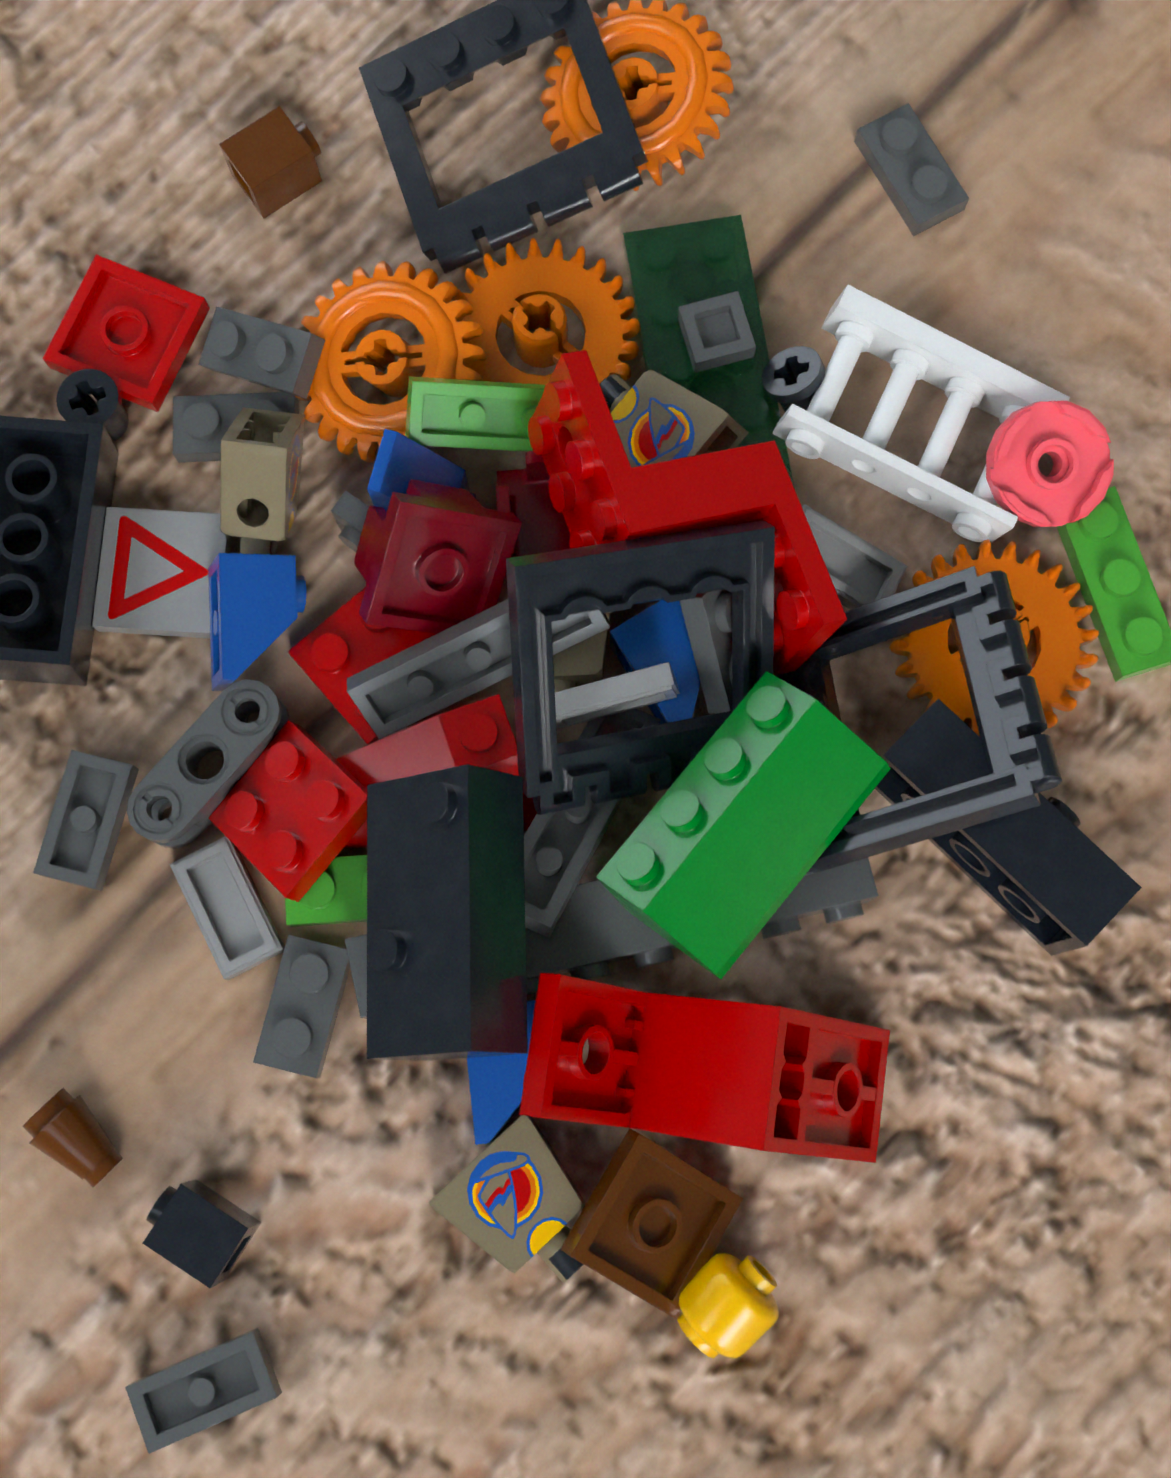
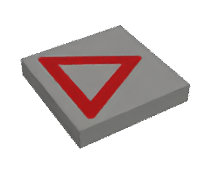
M107 507L92 627L98 632L210 638L208 568L218 553H230L232 536L221 532L220 514Z

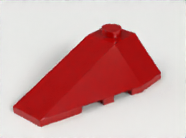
M500 694L436 715L336 758L366 788L370 784L467 764L518 776L517 743ZM523 793L524 833H526L537 812L534 808L533 797L527 798ZM367 820L342 850L367 848Z

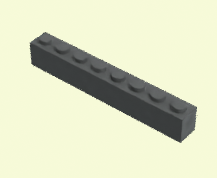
M869 858L804 876L761 929L763 939L801 930L799 919L823 913L826 924L864 915L862 904L878 897ZM599 880L579 884L574 890L550 938L525 927L527 995L537 993L540 973H570L571 977L594 980L611 975L608 963L634 958L636 969L672 961L674 960L672 948L676 947L630 914ZM367 934L344 940L360 1017L367 1019Z

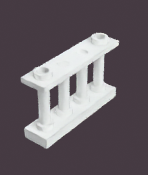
M848 284L832 305L821 328L835 335L838 341L826 367L821 385L815 391L807 411L791 404L777 422L772 434L786 440V446L802 457L809 459H818L820 457L951 523L954 532L963 538L975 542H983L989 539L992 543L1013 529L1018 517L995 506L997 502L994 500L986 479V465L973 494L940 478L970 409L978 407L999 418V422L1002 424L1012 412L1034 402L1069 401L1070 397ZM869 352L889 362L893 372L864 436L860 438L829 421L860 353ZM922 379L944 390L948 400L918 466L886 451L885 448L916 380Z

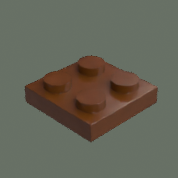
M629 1128L560 1249L570 1257L677 1320L681 1312L679 1306L681 1292L697 1272L710 1260L743 1198L642 1134Z

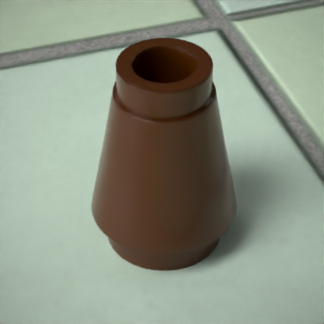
M64 1088L48 1100L22 1126L33 1137L29 1144L82 1180L85 1179L92 1187L96 1186L123 1159L114 1149L115 1146L81 1095L74 1099Z

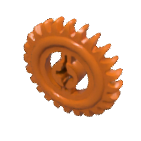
M630 0L628 9L622 11L617 1L608 4L607 17L602 19L596 12H592L611 64L624 55L635 52L655 53L666 59L675 70V72L657 74L650 62L636 57L621 60L613 66L648 159L647 163L638 166L639 173L641 175L642 170H648L655 184L662 186V164L668 162L682 176L685 174V167L681 156L684 150L696 155L701 160L705 157L703 147L697 138L698 135H709L716 140L720 138L719 128L710 115L720 114L722 117H729L730 115L727 101L718 94L722 92L731 94L734 91L732 79L727 74L720 72H727L731 69V60L727 53L720 51L723 46L720 34L715 31H708V22L705 16L697 14L690 17L685 3H677L668 11L665 0H652L648 8H644L642 0ZM558 46L554 50L553 54L561 65L547 68L544 77L552 87L546 88L540 96L542 104L545 108L549 109L543 115L542 123L548 131L553 132L550 143L553 149L559 153L603 133L572 48L568 46ZM639 186L636 187V188H633V190H634V191H638V190H639Z
M533 237L530 240L527 258L525 259L520 258L510 242L505 247L506 265L504 266L494 261L489 253H485L483 261L487 274L486 278L476 275L470 268L465 270L466 284L472 293H464L458 289V294L455 298H452V301L467 300L473 306V313L465 316L462 321L476 322L484 331L483 335L472 338L467 344L481 347L488 355L486 360H477L468 364V368L478 372L485 381L546 385L549 382L552 373L548 375L526 374L508 363L499 351L497 344L498 329L503 322L513 330L517 355L524 363L538 368L557 365L562 353L579 351L568 342L567 315L561 304L571 308L582 322L585 332L582 350H587L599 384L613 374L619 375L625 381L631 377L630 366L621 361L632 360L639 354L638 344L635 341L628 342L626 340L635 337L639 333L640 322L637 318L624 320L633 312L635 307V301L631 295L626 296L622 300H616L623 289L622 276L617 275L612 281L602 283L607 271L604 258H600L595 266L586 270V251L584 246H579L576 254L569 261L563 259V246L559 238L555 240L549 256L542 257L538 242Z
M381 261L375 266L372 278L369 277L362 267H357L352 275L353 285L349 287L339 278L335 279L332 283L335 297L330 300L318 295L314 302L320 311L319 316H304L301 324L310 333L325 339L307 399L295 396L299 400L310 401L304 410L305 420L311 423L320 422L318 435L325 441H333L337 435V448L342 454L351 455L354 451V446L357 444L360 458L368 463L374 462L375 452L378 446L380 447L385 429L396 431L405 436L409 376L485 381L478 372L468 368L469 363L477 360L483 361L488 357L481 347L467 344L472 338L479 337L484 332L478 323L462 321L465 316L473 313V306L463 299L450 302L458 294V289L452 282H442L434 287L438 283L436 272L433 269L427 268L416 276L415 267L408 261L401 263L394 275L390 265L385 261ZM386 318L403 319L415 325L423 336L425 343L410 345L390 330H377L370 332L361 339L356 351H348L358 333L369 324ZM395 356L399 357L397 362H395ZM385 368H387V374L382 372L385 371ZM362 377L388 396L404 398L385 405L367 403L356 395L349 385L348 378Z
M989 539L984 540L980 544L975 560H972L968 554L965 544H959L953 552V567L945 561L941 554L936 555L931 561L934 579L927 576L924 571L918 570L912 577L914 587L975 566L979 575L992 571H1003L1006 573L1017 612L1014 620L1021 622L1020 626L1026 647L1030 639V631L1033 630L1036 636V657L1032 664V670L1028 675L1035 678L1047 728L1054 727L1058 722V717L1054 714L1052 707L1069 712L1077 706L1076 699L1071 697L1066 690L1084 691L1091 685V680L1080 675L1076 669L1090 668L1099 660L1098 655L1088 654L1080 650L1081 646L1093 642L1099 636V631L1096 629H1082L1077 626L1079 622L1084 620L1093 611V606L1070 607L1068 603L1079 591L1080 583L1076 582L1058 589L1055 583L1063 569V565L1059 563L1043 574L1037 571L1041 556L1039 549L1034 550L1022 564L1018 563L1016 560L1015 541L1007 544L999 559L994 558ZM951 619L907 633L905 638L894 640L889 646L891 652L908 657L906 662L896 668L895 674L901 678L914 677L916 683L907 692V697L913 700L927 696L930 701L924 713L937 699H940L963 722L968 723V726L980 737L963 665L960 662L959 650L951 655L948 649V629Z

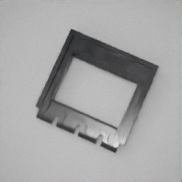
M496 0L359 67L422 252L430 261L438 259L445 274L484 257L479 239L485 236L495 252L506 247L508 242L513 244L537 233L538 228L533 217L535 213L541 211L546 224L550 227L592 208L593 204L588 189L596 185L605 202L643 184L638 166L647 163L648 159L588 0ZM549 36L556 40L567 36L603 133L442 207L409 111L420 106L422 97L443 87L452 91L473 81L474 73L495 62L504 66L525 56L528 46Z
M756 520L506 558L518 776L523 777V793L527 798L533 797L534 808L538 815L583 807L585 805V787L589 786L590 797L594 804L646 794L648 774L654 791L668 790L766 671L773 674L775 527L765 520ZM725 589L732 592V711L557 743L551 622L566 620L568 615L597 610H600L602 613L631 609L633 604L664 600L669 603L693 599L697 594Z
M975 566L849 610L845 612L847 620L796 671L776 676L817 699L841 721L830 660L951 619L989 771L987 776L860 815L858 809L805 876L1040 806L1038 793L1055 788L1062 782L1051 737L1047 734H1041L1047 729V722L1035 678L1028 675L1032 667L1020 623L1014 620L1017 612L1007 575L1003 571H992L979 575Z

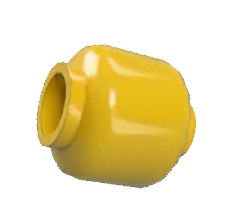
M728 1253L716 1254L697 1272L679 1296V1306L682 1312L679 1314L677 1321L680 1328L688 1339L706 1356L714 1359L721 1354L728 1358H738L746 1353L776 1323L779 1311L771 1292L777 1287V1282L766 1267L751 1255H748L741 1261Z

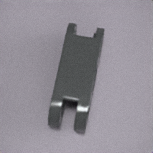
M245 679L232 683L220 693L142 779L130 795L127 815L129 823L138 834L164 848L177 849L188 846L212 823L209 816L287 721L290 720L288 709L271 688L260 681ZM260 711L258 719L248 723L250 714ZM222 751L224 763L220 772L212 778L200 779L197 770L202 757L209 752ZM172 806L170 817L163 820L164 810Z

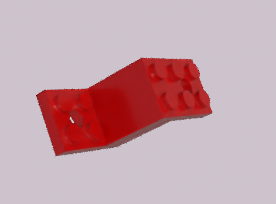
M587 350L561 354L549 382L545 385L544 393L536 410L529 419L528 437L534 453L538 456L542 455L550 477L548 486L552 505L557 512L563 513L571 535L570 549L765 520L775 527L773 675L777 676L796 671L847 620V617L775 440L631 468Z
M540 973L519 1115L632 1128L760 1151L876 1163L890 1030L782 1006L648 993L561 974ZM588 1039L589 1051L586 1062L583 1064V1047Z

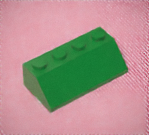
M766 671L596 878L630 914L721 980L891 768L881 756L817 699Z

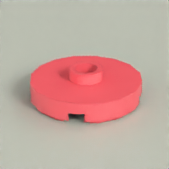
M1039 401L1012 412L995 430L986 453V479L994 500L1003 510L1017 516L1018 521L1033 527L1063 526L1087 517L1104 499L1114 475V459H1110V449L1107 444L1111 443L1106 428L1088 409L1069 401ZM1044 453L1048 454L1053 461L1052 471L1047 476L1043 475L1038 467L1039 459Z

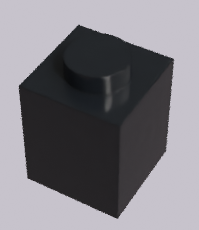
M196 1179L181 1183L177 1190L169 1186L160 1195L146 1221L154 1226L142 1244L208 1288H212L225 1281L262 1222Z

